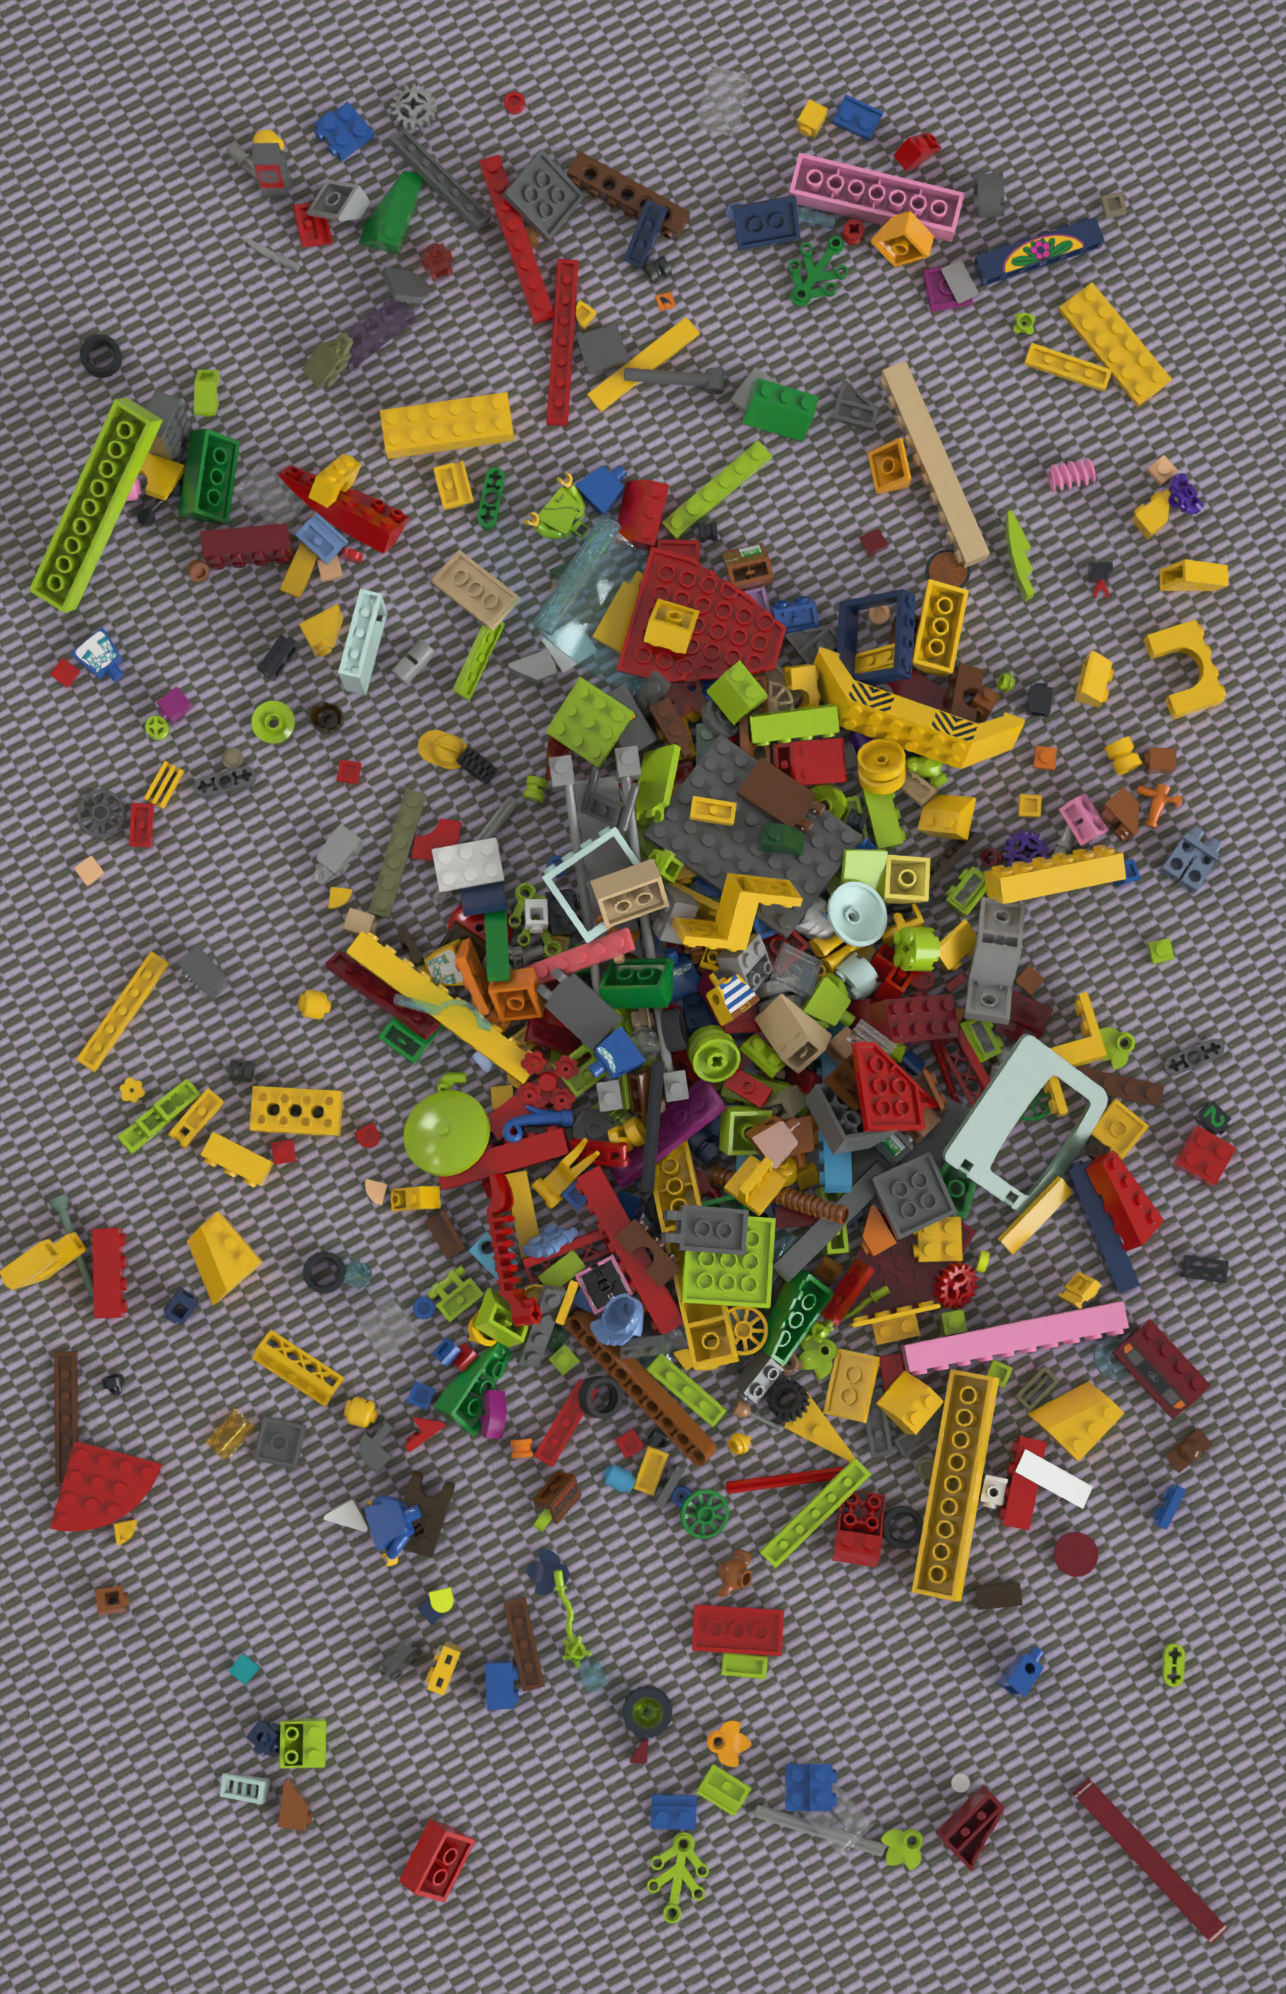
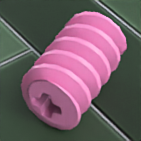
M1085 458L1084 462L1077 460L1075 464L1073 461H1069L1067 466L1065 463H1060L1059 467L1053 464L1048 472L1052 492H1055L1056 485L1063 491L1064 484H1067L1068 488L1071 489L1072 482H1075L1077 488H1079L1082 480L1085 486H1088L1089 479H1092L1094 484L1096 481L1094 465L1090 458Z

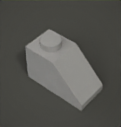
M549 649L508 664L510 673L537 685L542 683L543 685L551 684L558 677V672Z

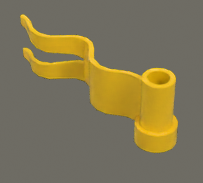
M586 1138L544 1180L540 1177L532 1184L531 1187L546 1201L545 1204L550 1210L563 1199L560 1194L600 1155L596 1151L573 1168H570L571 1164L585 1148L588 1141Z

